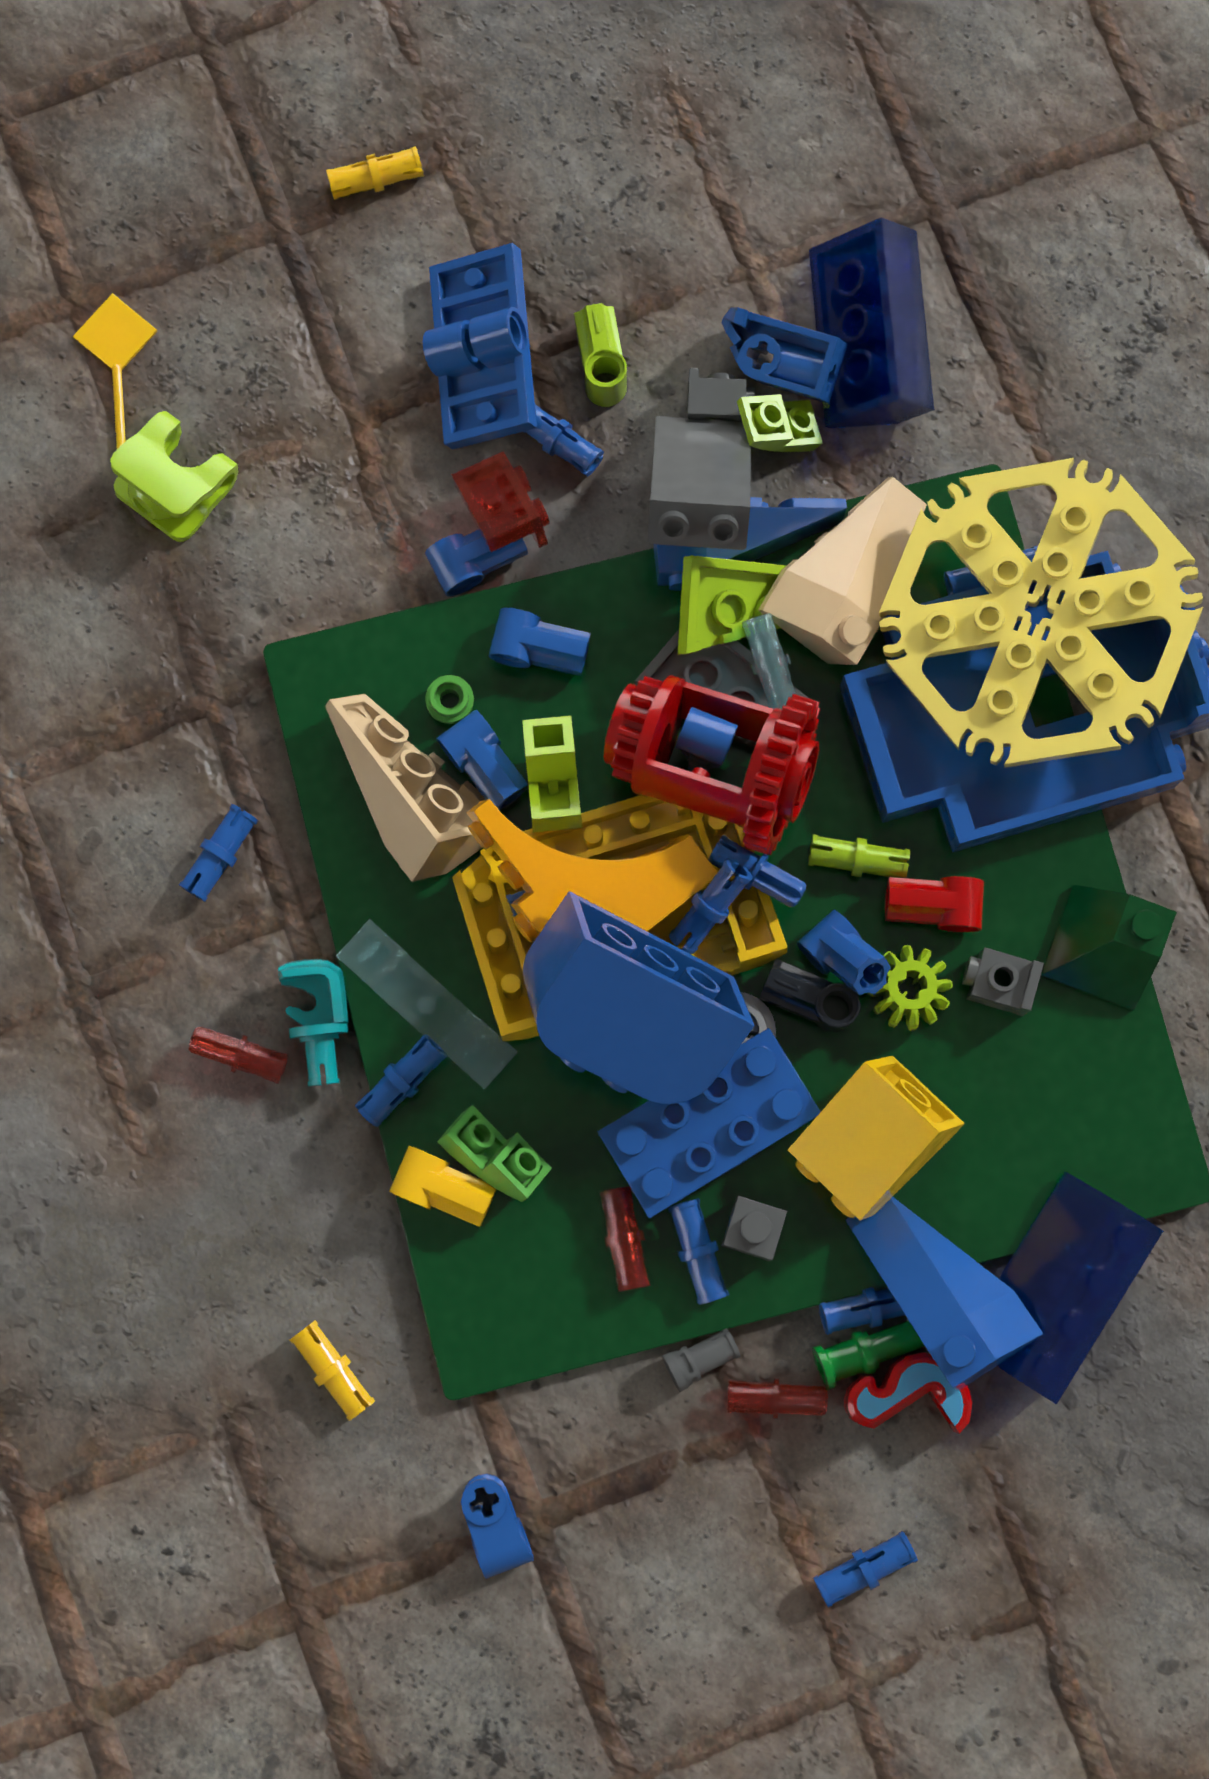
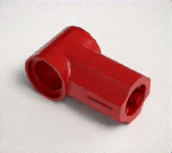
M961 876L943 877L940 881L889 877L885 894V921L937 925L938 929L951 932H979L982 930L984 880Z

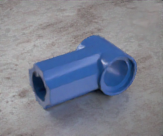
M507 515L466 536L457 533L442 538L426 550L425 555L446 596L453 597L465 593L480 584L484 579V575L528 555V549L517 524L510 515Z
M501 608L488 656L498 663L511 667L529 668L531 665H536L581 676L591 633L542 622V619L537 615L521 609Z
M691 707L675 748L682 750V753L687 758L688 768L691 770L696 767L703 768L706 771L712 768H720L730 749L738 725Z
M477 710L471 712L436 738L455 767L461 773L465 771L485 800L490 799L498 810L508 807L529 789L528 783L500 748L501 742Z
M832 910L797 941L801 952L816 969L824 975H827L829 972L833 973L858 995L864 993L874 995L886 984L887 973L891 967L885 957L862 940L852 924L836 910Z

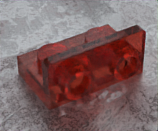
M504 451L451 474L457 491L491 552L532 534L539 548L548 545L543 528L550 524L547 512L539 498L530 499L527 493L532 492L523 468L520 465L513 468Z

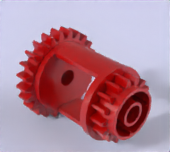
M669 675L664 681L644 676L643 680H639L638 685L628 684L618 699L605 739L604 762L614 768L612 772L613 777L631 783L634 793L645 797H653L737 824L739 827L744 828V848L771 855L772 851L776 850L778 841L780 842L782 839L784 828L787 829L788 823H793L797 819L812 782L819 754V742L815 741L817 736L815 731L819 723V719H817L820 708H818L819 702L792 694V697H788L786 706L783 705L782 709H772L686 682L683 678ZM691 707L738 725L735 733L736 736L757 742L742 788L712 779L709 772L703 768L696 767L690 772L668 765L682 719L686 720Z

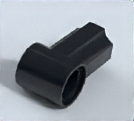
M775 959L759 997L764 1002L812 1021L823 1030L833 1033L848 1028L858 1016L861 1006L857 993L846 984L830 982L778 959ZM833 995L843 998L848 1004V1016L843 1020L829 1018L823 1009L825 998Z

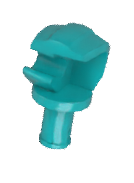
M304 959L287 962L278 966V977L281 985L303 990L316 999V1006L311 1011H303L292 1006L287 1007L285 1010L290 1018L302 1025L289 1028V1039H299L300 1043H305L308 1087L322 1085L320 1075L321 1064L325 1066L326 1085L340 1083L334 1039H339V1034L348 1033L347 998L342 969L329 960Z

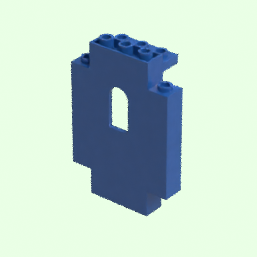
M1107 550L1089 556L1081 578L1122 572L1117 563L1112 564ZM1032 583L1029 594H1033L1037 583ZM1180 585L1181 590H1182L1184 593L1188 594L1187 592L1184 591L1183 587ZM981 586L921 603V605L987 595L989 593ZM1048 589L1043 601H1039L1036 607L1028 606L1026 608V611L1031 613L1032 628L1029 633L1030 636H1032L1036 624H1039L1042 618L1051 619L1053 617V614L1049 613L1047 608V596L1050 591ZM1064 592L1061 593L1057 604H1061ZM1181 607V609H1183V610H1195V607H1192V608ZM887 615V616H884V618H888V617H896V618H899L900 615ZM1164 619L1092 630L1090 632L1132 680L1145 682L1150 680L1157 670L1170 637L1171 629ZM1017 621L1014 630L1018 631L1021 621ZM896 630L882 632L886 645H893L901 638V634ZM1046 630L1043 638L1044 641H1046L1050 631ZM1195 630L1161 717L1159 718L1156 711L1148 704H1143V707L1152 713L1154 725L1148 728L1140 718L1136 717L1126 721L1125 726L1134 737L1129 745L1120 740L1116 729H1114L1110 733L1114 740L1122 745L1119 750L1004 768V764L1009 757L1011 747H1004L1002 760L997 765H993L990 763L994 746L989 742L979 743L972 757L966 754V742L971 735L968 732L960 742L958 750L887 663L844 675L840 684V691L882 823L938 807L953 853L1174 789L1185 779L1183 772L1186 771V761L1181 747L1178 744L1173 745L1171 739L1209 729V648L1205 639L1200 637ZM998 646L926 658L922 665V672L951 708L956 711H967L974 706ZM904 653V654L900 655L899 657H893V658L890 657V659H891V660H896V659H899V658H902V657L906 656V654ZM1048 663L1041 678L1056 674ZM1028 709L1022 729L1028 737L1033 739L1078 733L1090 727L1093 717L1087 712L1035 727L1030 710Z

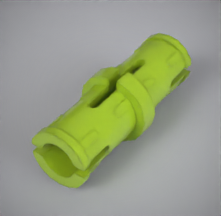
M813 834L808 865L851 871V876L861 877L862 873L886 877L906 878L910 849L902 850L867 844V839L857 838L856 842Z

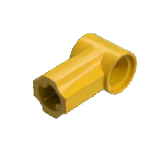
M408 1146L389 1192L429 1210L432 1206L480 1227L493 1200L496 1189L479 1178L449 1167L450 1163L436 1156Z

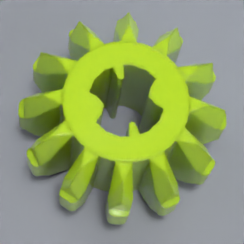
M903 946L900 953L901 962L891 951L886 952L883 956L891 967L887 973L886 984L874 995L867 993L869 996H883L884 998L873 1008V1011L878 1015L889 1007L893 1011L888 1021V1025L891 1027L898 1025L902 1015H906V1025L910 1031L918 1028L919 1015L929 1025L937 1021V1016L932 1007L945 1010L950 1004L944 996L937 993L948 991L953 987L951 980H937L936 978L946 968V964L943 961L937 962L932 968L926 965L931 957V951L926 948L919 954L918 959L914 960L911 946ZM906 977H912L914 979L912 985L918 982L921 990L913 996V999L905 997L907 991L903 994L899 992L898 986L905 981Z

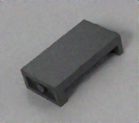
M656 416L648 542L659 545L732 550L746 549L750 516L751 446H749L743 422Z

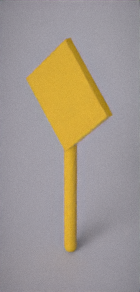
M112 293L73 335V338L112 369L116 447L118 449L126 441L122 370L158 331Z

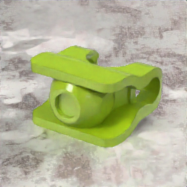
M162 411L152 417L137 434L126 440L113 453L110 459L111 469L118 475L114 482V492L117 498L177 542H184L195 534L212 510L232 489L238 475V464L223 453L213 455L202 465L196 467H182L174 463L169 457L178 446L182 434L181 422L167 411Z

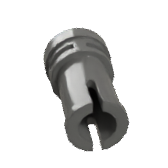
M727 1328L688 1349L686 1346H683L679 1351H670L662 1355L664 1364L679 1392L689 1388L695 1380L697 1382L702 1380L701 1375L741 1357L738 1347Z

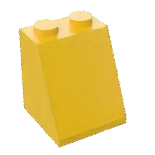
M894 1056L865 1061L790 1146L788 1151L797 1159L795 1166L807 1179L814 1183L820 1181L833 1194L831 1201L843 1214L850 1218L856 1216L861 1221L875 1215L965 1123Z

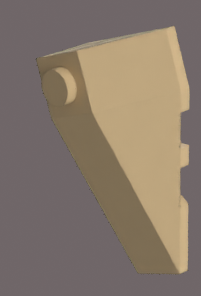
M888 477L848 512V516L834 529L823 533L815 540V545L803 556L792 560L781 570L758 611L827 664L857 665L880 626L879 621L883 620V617L879 616L880 609L920 510L922 509L924 512L927 504L894 477Z
M366 694L329 699L325 706L382 841L412 882L447 874L482 849L468 829V825L473 821L466 812L482 800H485V798L471 783L466 781L462 786L441 769L445 761L434 752L427 756L407 740L409 737L408 730Z

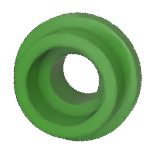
M445 675L437 678L430 684L426 692L425 702L430 715L441 723L454 724L471 713L474 705V695L470 685L464 679L454 675ZM448 693L457 695L459 697L458 704L453 708L444 707L441 704V699L444 695Z

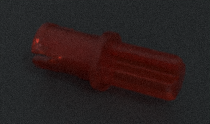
M197 1027L193 1031L188 1048L193 1054L231 1066L230 1072L236 1074L237 1070L276 1084L280 1083L289 1058L287 1053L271 1050L249 1042L248 1036L243 1035L240 1040L204 1027Z
M774 1378V1383L729 1380L728 1413L752 1412L773 1414V1419H778V1413L822 1416L828 1410V1391L824 1386L779 1384V1378Z

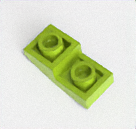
M781 394L741 397L737 400L749 446L767 451L805 452L814 451L823 444L810 400L783 402Z

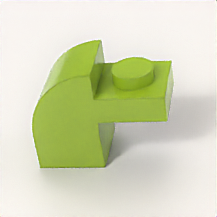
M571 716L522 720L533 833L582 828Z

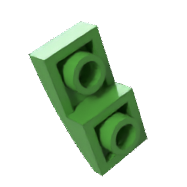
M473 1105L462 1112L437 1141L453 1158L478 1178L521 1202L531 1195L552 1169L518 1132L506 1140Z

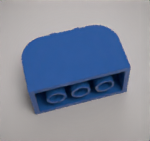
M570 891L531 945L524 960L523 978L542 1042L571 1069L577 1072L587 1070L602 1077L608 1086L620 1093L630 1091L644 1099L661 1104H674L690 1100L711 1086L755 1026L736 980L732 975Z

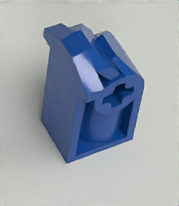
M732 307L728 310L721 323L726 334L734 344L730 349L736 363L745 375L766 386L827 404L830 403L848 346L846 342L836 336L752 313L739 307ZM769 352L773 355L771 363H763L761 365L757 362L760 354L767 355Z

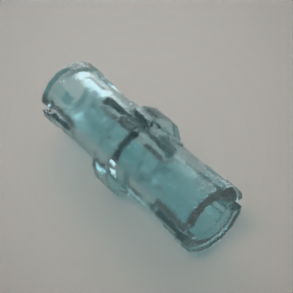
M772 613L746 620L742 622V626L755 662L751 667L754 675H759L768 707L782 709L783 705L786 706L788 697H792V694H796V692L794 691L787 666L791 664L789 655L783 654L772 619Z

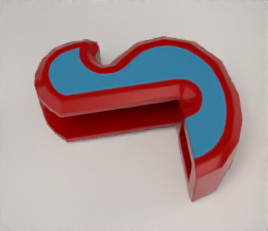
M916 1352L903 1355L892 1363L879 1388L876 1387L873 1376H860L847 1388L844 1406L848 1417L852 1421L875 1429L928 1393L953 1432L960 1434L970 1422L972 1399L968 1386L960 1391L952 1388L931 1354Z

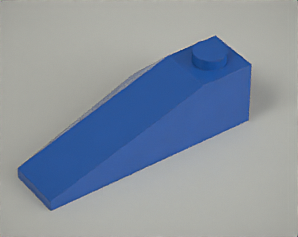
M894 1197L871 1217L861 1221L856 1216L846 1219L854 1235L953 1389L960 1391L1044 1335L1013 1289Z

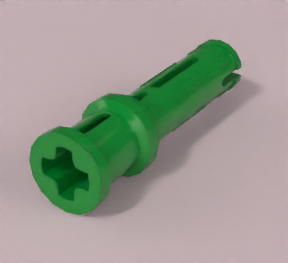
M906 1321L870 1335L865 1331L861 1332L858 1330L851 1334V1339L828 1348H823L820 1345L812 1347V1354L820 1378L825 1388L829 1391L836 1388V1382L862 1372L867 1376L875 1374L876 1370L879 1369V1363L925 1347L911 1323Z

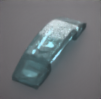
M370 919L336 955L341 962L420 1034H426L431 1037L444 1050L443 1052L447 1054V1057L483 1089L491 1083L517 1054V1051L509 1043L502 1041L500 1035L464 1006Z

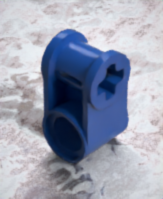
M487 1473L479 1474L470 1479L465 1486L461 1506L471 1533L472 1545L485 1579L534 1561L520 1518L515 1513L503 1481L497 1476ZM484 1487L487 1494H497L498 1497L494 1499L491 1511L486 1512L483 1505H473L472 1501L476 1499L478 1488Z

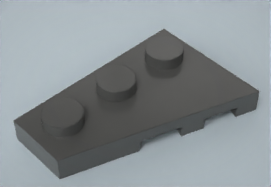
M679 629L635 680V685H638L639 680H643L644 676L664 681L669 675L683 678L686 682L772 709H782L783 705L786 706L788 697H792V694L808 698L737 640L703 648L696 652L677 655Z

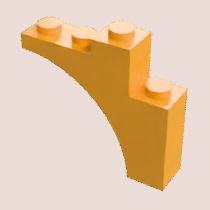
M490 799L482 800L466 812L473 821L468 825V829L476 841L485 850L492 846L503 861L498 866V869L506 881L515 890L521 886L525 890V893L510 905L517 913L512 918L515 926L529 942L538 937L569 891L637 927L649 931L709 884L718 873L690 835L678 836L672 842L656 850L619 860L588 859L555 850L533 839L509 821Z

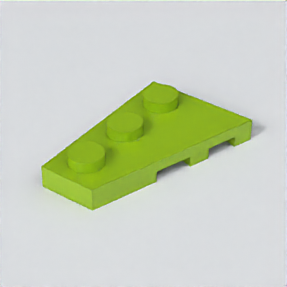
M693 555L685 556L683 558L677 655L696 652L703 648L725 644L743 637L781 628L759 612L758 609L781 570L786 566Z

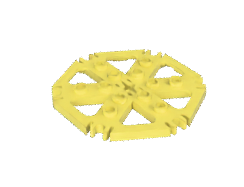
M1074 458L959 478L960 484L970 494V496L965 498L963 491L958 485L954 483L948 485V492L955 499V504L949 509H942L933 499L927 502L930 515L937 520V523L932 522L925 516L922 509L920 510L879 612L880 617L900 615L899 618L888 617L879 621L881 632L896 630L901 634V638L897 643L883 646L885 656L893 658L899 657L904 653L906 654V656L896 660H886L887 665L958 750L960 742L968 732L971 735L966 742V754L971 757L979 743L984 741L991 743L994 746V751L991 755L990 763L993 765H997L1002 760L1004 747H1011L1004 768L1119 750L1122 745L1116 742L1110 733L1114 729H1116L1120 740L1129 745L1134 737L1125 726L1128 719L1140 718L1148 728L1154 725L1152 713L1143 707V704H1148L1156 711L1159 718L1161 717L1203 610V607L1196 610L1181 609V607H1196L1203 600L1202 593L1186 594L1180 588L1181 583L1184 581L1198 578V568L1189 566L1183 567L1178 571L1175 569L1182 565H1194L1195 559L1121 474L1119 482L1112 492L1108 491L1113 479L1112 469L1107 468L1101 481L1097 483L1088 482L1084 477L1088 469V461L1082 460L1077 465L1075 478H1068L1069 470L1074 464ZM1046 485L1055 491L1057 500L1031 562L989 513L987 503L991 496L999 492ZM1112 511L1126 513L1157 549V560L1149 567L1081 578L1105 516ZM941 541L948 544L989 594L921 605L912 599L910 592L927 548L931 544ZM1032 583H1037L1033 594H1029ZM1048 589L1050 591L1047 596L1048 612L1053 614V617L1051 619L1042 618L1040 623L1036 624L1033 634L1030 636L1029 633L1032 628L1031 613L1026 611V608L1028 606L1036 607L1039 601H1043ZM1064 592L1061 604H1057L1061 593ZM1164 619L1171 629L1170 637L1154 676L1145 682L1132 680L1090 632L1092 630ZM1017 621H1021L1018 631L1014 630ZM1046 630L1050 631L1046 641H1044L1043 638ZM998 646L974 706L967 711H956L951 708L922 672V665L926 658ZM1047 663L1092 715V723L1085 731L1041 739L1030 738L1024 733L1022 724Z

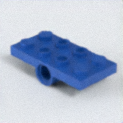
M509 243L430 266L434 329L427 330L424 333L423 351L430 370L439 380L444 445L451 449H457L537 428L521 249L515 244Z
M767 1028L741 1044L711 1086L700 1095L674 1104L647 1101L597 1132L650 1219L812 1121L821 1111L770 1028Z

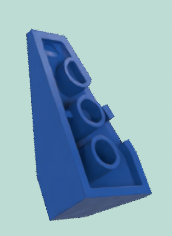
M750 497L746 549L732 550L653 544L658 586L669 585L670 590H682L683 558L685 556L693 555L752 562L836 526L844 519L847 509L846 499L790 498L780 502L779 507H769L768 503L762 502V498Z

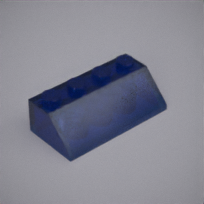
M881 217L809 249L816 331L839 337L848 344L830 403L823 402L825 427L832 429L898 424L934 411L917 231Z
M1064 1172L999 1277L1002 1282L1016 1292L1044 1335L997 1365V1367L1057 1404L1164 1231L1121 1203L1071 1174Z

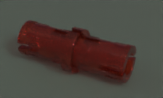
M630 1186L599 1192L608 1237H604L606 1248L611 1247L618 1292L650 1286L641 1241H644L645 1238L643 1230H638Z

